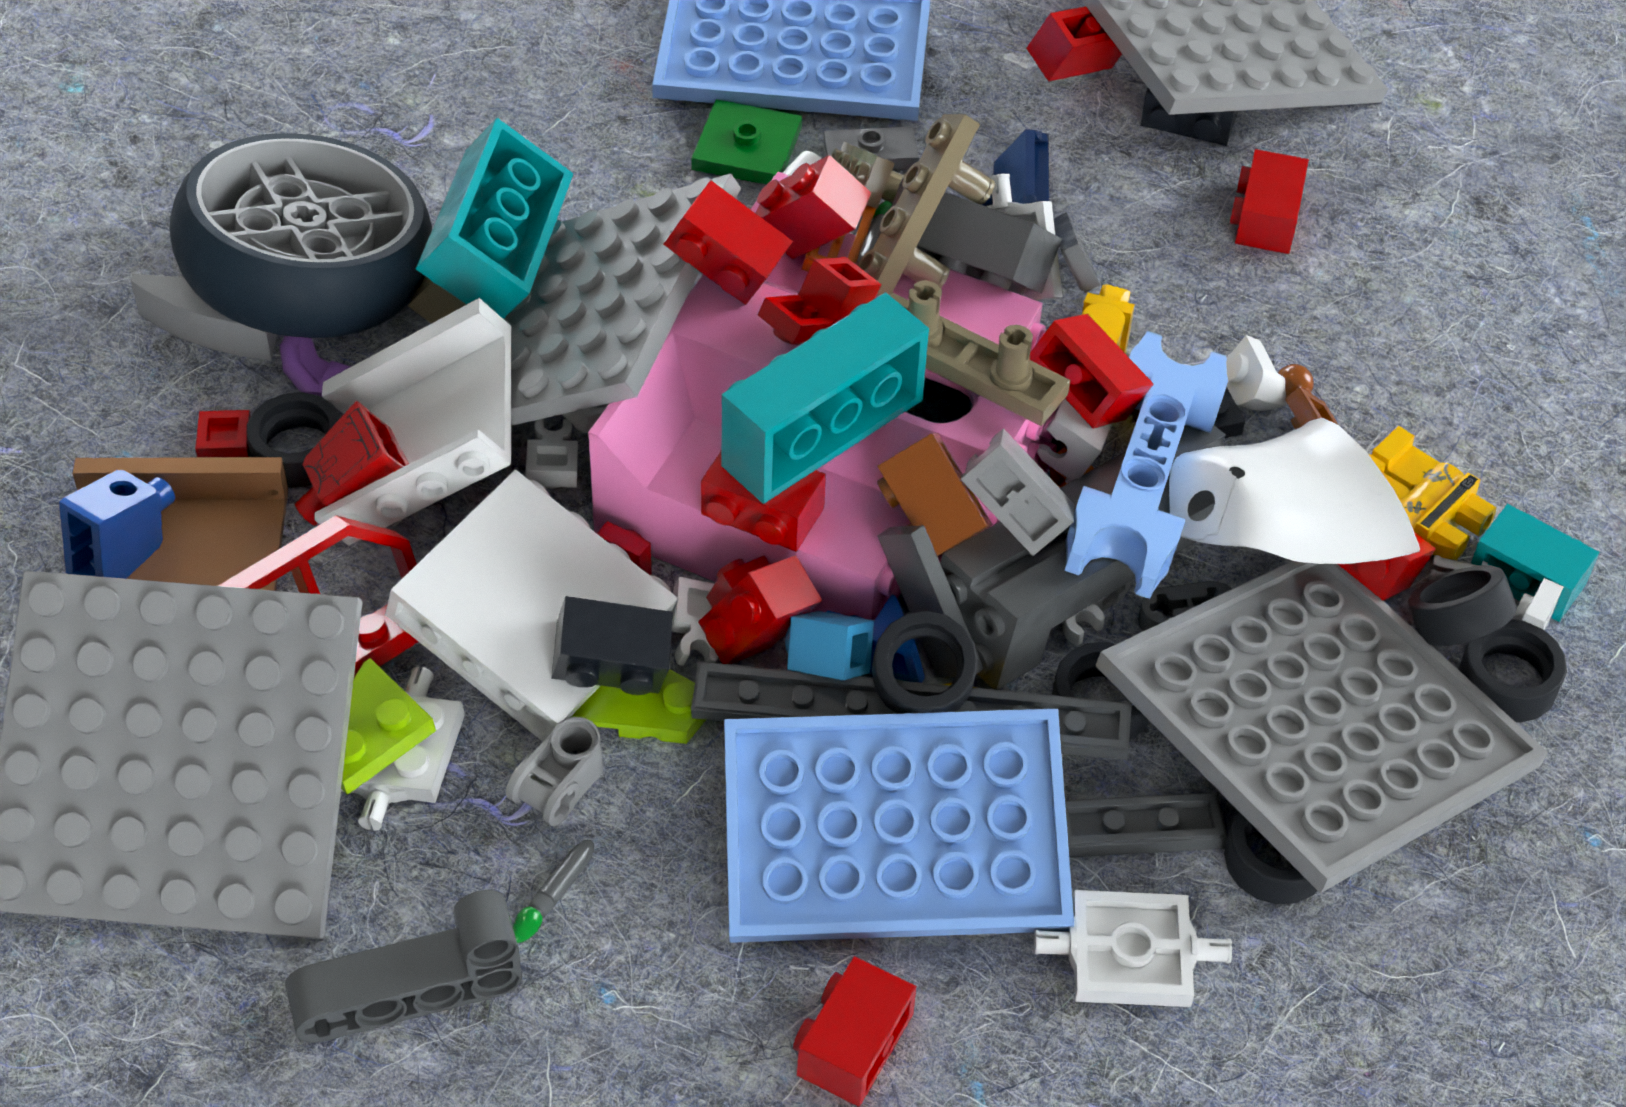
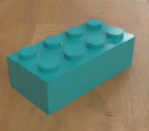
M496 118L465 150L416 270L466 305L480 298L504 319L530 294L574 173L499 118Z
M885 292L869 303L857 306L848 316L829 328L817 331L808 341L787 354L778 355L768 366L747 379L739 380L732 384L722 394L721 466L764 504L923 400L929 327Z

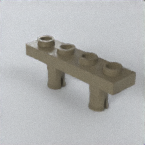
M943 114L941 118L932 124L926 135L925 142L927 146L921 158L909 168L904 176L902 183L904 190L895 206H892L885 213L881 220L879 228L881 234L873 249L869 250L858 264V267L882 284L875 298L885 292L890 295L902 274L915 282L931 281L942 288L949 276V267L917 248V244L947 187H950L970 201L982 205L989 199L994 190L995 181L963 161V156L980 126L978 122L966 114Z
M845 141L841 150L834 149L831 157L872 192L866 205L877 209L881 199L893 203L900 182L905 174L892 171L895 163Z
M919 281L915 283L914 289L911 288L909 290V300L893 292L890 294L893 299L929 327L926 369L1039 426L1046 422L1068 395L1069 379L1030 360L1033 334L1026 327L1021 325L1007 326L1004 329V333L1001 332L998 345L940 316L942 290L934 282Z

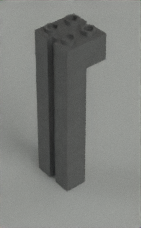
M1185 425L1173 463L1178 456L1186 452L1225 446L1223 441L1226 434L1213 426L1211 433ZM1126 451L1082 475L1080 479H1075L1060 488L1075 504V509L1083 486L1112 495ZM1232 467L1229 470L1232 471V475L1236 476L1237 479L1245 475L1244 470L1238 467ZM1169 473L1158 510L1170 514ZM1207 490L1200 491L1191 498L1187 512L1193 521L1204 520L1213 511L1215 497L1212 492ZM1001 522L944 552L940 562L984 669L976 675L980 676L994 690H999L1040 665L1050 631L1053 627L1135 579V574L1128 565L1116 559L1101 557L1091 560L1084 567L1080 575L1065 571L1066 538L1070 526L1032 556ZM1180 536L1174 555L1196 541Z

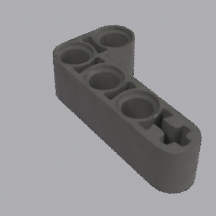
M481 890L461 898L454 905L453 913L456 927L454 929L310 964L292 972L286 978L285 987L298 1039L311 1043L328 1041L499 997L514 990L521 983L522 972L519 947L503 894L495 890Z

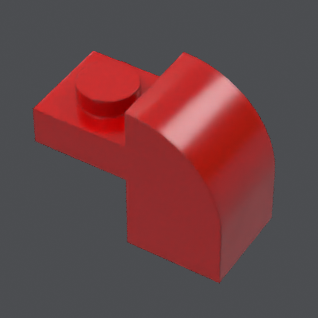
M847 257L814 259L798 295L765 297L757 316L774 328L773 333L777 338L788 344L800 345L808 341L817 331L827 329L848 316L857 306L874 300L882 284Z

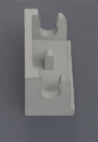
M1064 399L1056 408L1053 419L1046 430L1056 440L1065 443L1067 451L1058 454L1053 452L1049 446L1040 444L1037 450L1038 455L1043 462L1064 475L1066 483L1080 479L1101 453L1112 424L1093 429L1069 402Z
M1003 428L991 439L990 446L979 457L977 454H974L970 458L965 473L961 475L960 479L1034 556L1074 522L1075 504Z

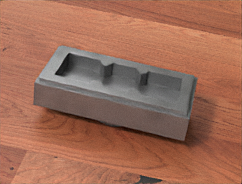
M913 127L824 131L825 156H831L835 148L841 150L845 141L895 163L893 170H909L914 163L919 161Z

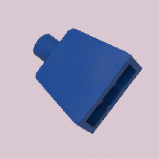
M116 470L59 501L66 574L127 579L160 548L163 541L161 511L175 501V493L172 487L159 477H155L148 483H145L125 470Z

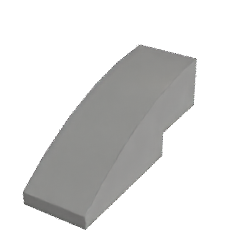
M132 275L131 284L139 315L159 328L183 340L212 350L244 357L272 359L278 338L277 334L245 326L220 314L193 291L184 277Z

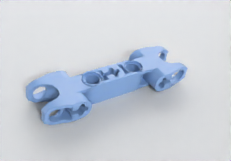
M1147 331L1141 341L1131 350L1129 358L1154 385L1135 408L1140 410L1112 495L1083 486L1074 512V522L1070 525L1066 538L1065 571L1080 575L1084 567L1091 560L1101 557L1116 559L1128 565L1135 574V594L1150 599L1158 584L1168 573L1185 523V518L1158 510L1184 426L1187 425L1211 433L1228 383L1227 357L1225 355L1211 352L1210 357L1203 364L1194 366L1179 364L1168 358L1162 351V336Z

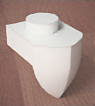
M1246 335L1227 356L1226 361L1227 388L1236 405L1258 411L1273 410L1288 405L1285 401V378L1276 372L1261 341Z

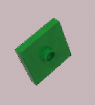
M716 99L692 155L691 170L720 176L731 173L735 179L767 185L778 171L783 173L786 170L802 128V116Z

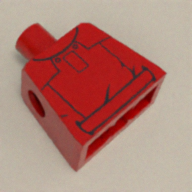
M358 401L344 413L304 459L303 466L313 487L295 503V507L306 521L316 526L319 523L315 521V512L409 464L391 428Z

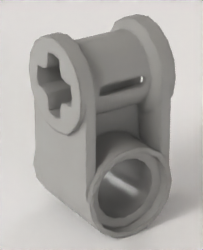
M571 717L562 720L530 757L524 759L514 770L506 787L507 798L514 803L523 801L543 814L544 822L550 826H557L562 823L571 813L577 801L599 779L603 772L604 763L601 738L597 726L592 721L582 717ZM576 750L585 751L584 753L578 755L569 754Z

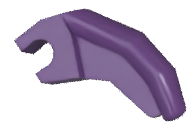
M284 336L279 349L283 372L300 392L322 397L323 382L350 368V366L332 360L329 363L318 357L312 338Z

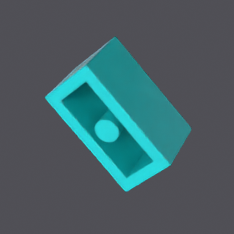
M1507 503L1479 540L1471 564L1481 566L1483 561L1488 562V565L1501 568L1506 575L1513 598L1521 601L1525 593L1534 597L1544 578L1563 586L1551 617L1560 622L1586 586L1600 552Z

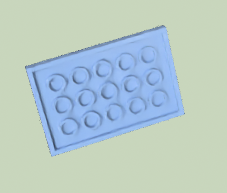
M669 0L652 84L653 98L714 103L718 99L760 108L918 121L931 0Z
M1058 709L724 719L730 943L1035 933V929L1039 931L1065 932L1069 931L1070 927H1074Z

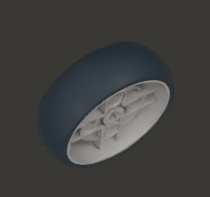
M278 133L239 139L218 147L204 156L186 175L175 196L169 229L173 254L183 277L193 291L211 308L235 322L260 331L291 337L328 338L355 334L376 327L391 319L410 302L425 275L416 270V267L431 234L432 223L425 201L414 183L403 171L380 155L360 146L333 138L309 134Z

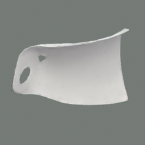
M1324 418L1311 420L1296 430L1257 444L1218 446L1186 452L1178 456L1171 466L1169 479L1170 514L1185 518L1181 537L1213 545L1249 547L1292 561L1315 564H1352L1379 561L1420 551L1409 517L1388 480L1365 449L1339 425ZM1232 467H1238L1244 470L1245 475L1237 479L1236 476L1232 475V471L1229 470ZM1207 490L1212 492L1215 497L1213 511L1206 519L1193 521L1187 512L1191 498L1200 491Z

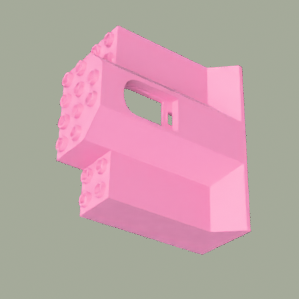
M778 171L772 180L777 179L780 181L788 177V175ZM757 201L751 208V210L755 213L759 206V203H757ZM851 233L845 235L837 257L848 258L856 235ZM833 240L820 246L818 254L827 257ZM784 253L747 305H744L731 294L725 292L719 285L703 274L688 294L638 396L609 403L588 432L595 533L607 521L625 530H633L639 533L645 540L651 542V556L714 582L718 580L716 577L717 572L725 565L737 559H743L747 563L765 555L768 562L773 564L796 555L823 600L811 612H826L829 610L848 616L856 615L864 619L875 620L889 597L894 594L898 598L901 593L877 535L889 527H901L910 523L902 507L898 505L892 508L877 484V480L883 477L877 467L878 465L929 434L939 433L962 474H964L970 458L974 454H977L978 457L983 454L990 446L991 439L1004 428L1045 473L1049 471V465L1041 460L1037 450L1040 444L1049 446L1053 452H1057V445L1051 443L1054 437L1046 430L1053 419L1056 409L1046 422L1039 426L925 369V378L957 389L967 395L972 403L971 411L957 421L943 424L929 422L904 412L818 468L817 471L826 474L825 505L822 513L797 552L780 545L768 544L757 536L732 526L720 525L711 518L701 515V479L721 451L722 394L735 382L745 380L768 366L778 355L787 354L800 346L788 344L777 338L773 333L774 328L757 316L765 297L798 295L808 274L807 271L801 270L807 253L795 259H791ZM950 270L949 276L941 288L940 316L998 345L1001 332L1004 333V329L1007 326H1024L1033 334L1032 351L1046 330V326L1040 324L1043 303ZM902 274L893 293L909 300V290L911 288L914 289V284L917 282ZM977 497L991 523L994 525L1000 522ZM942 555L938 557L939 562H941Z

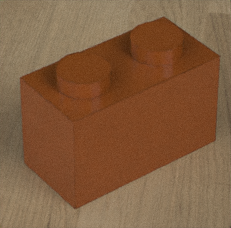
M939 433L929 434L877 466L883 475L881 479L877 480V484L885 499L892 508L898 505L902 507L910 521L906 526L924 525L937 557L993 525L975 494L960 479L963 474Z

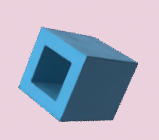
M822 611L791 616V625L785 638V647L788 652L787 670L839 680H847L870 674L874 620Z

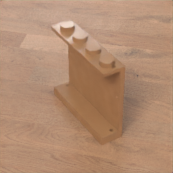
M282 457L75 458L72 474L77 490L116 470H125L145 483H148L155 477L162 478L172 487L175 493L174 503L161 511L163 541L160 548L127 579L218 586L281 548L288 498V485ZM277 579L261 588V590L276 591Z

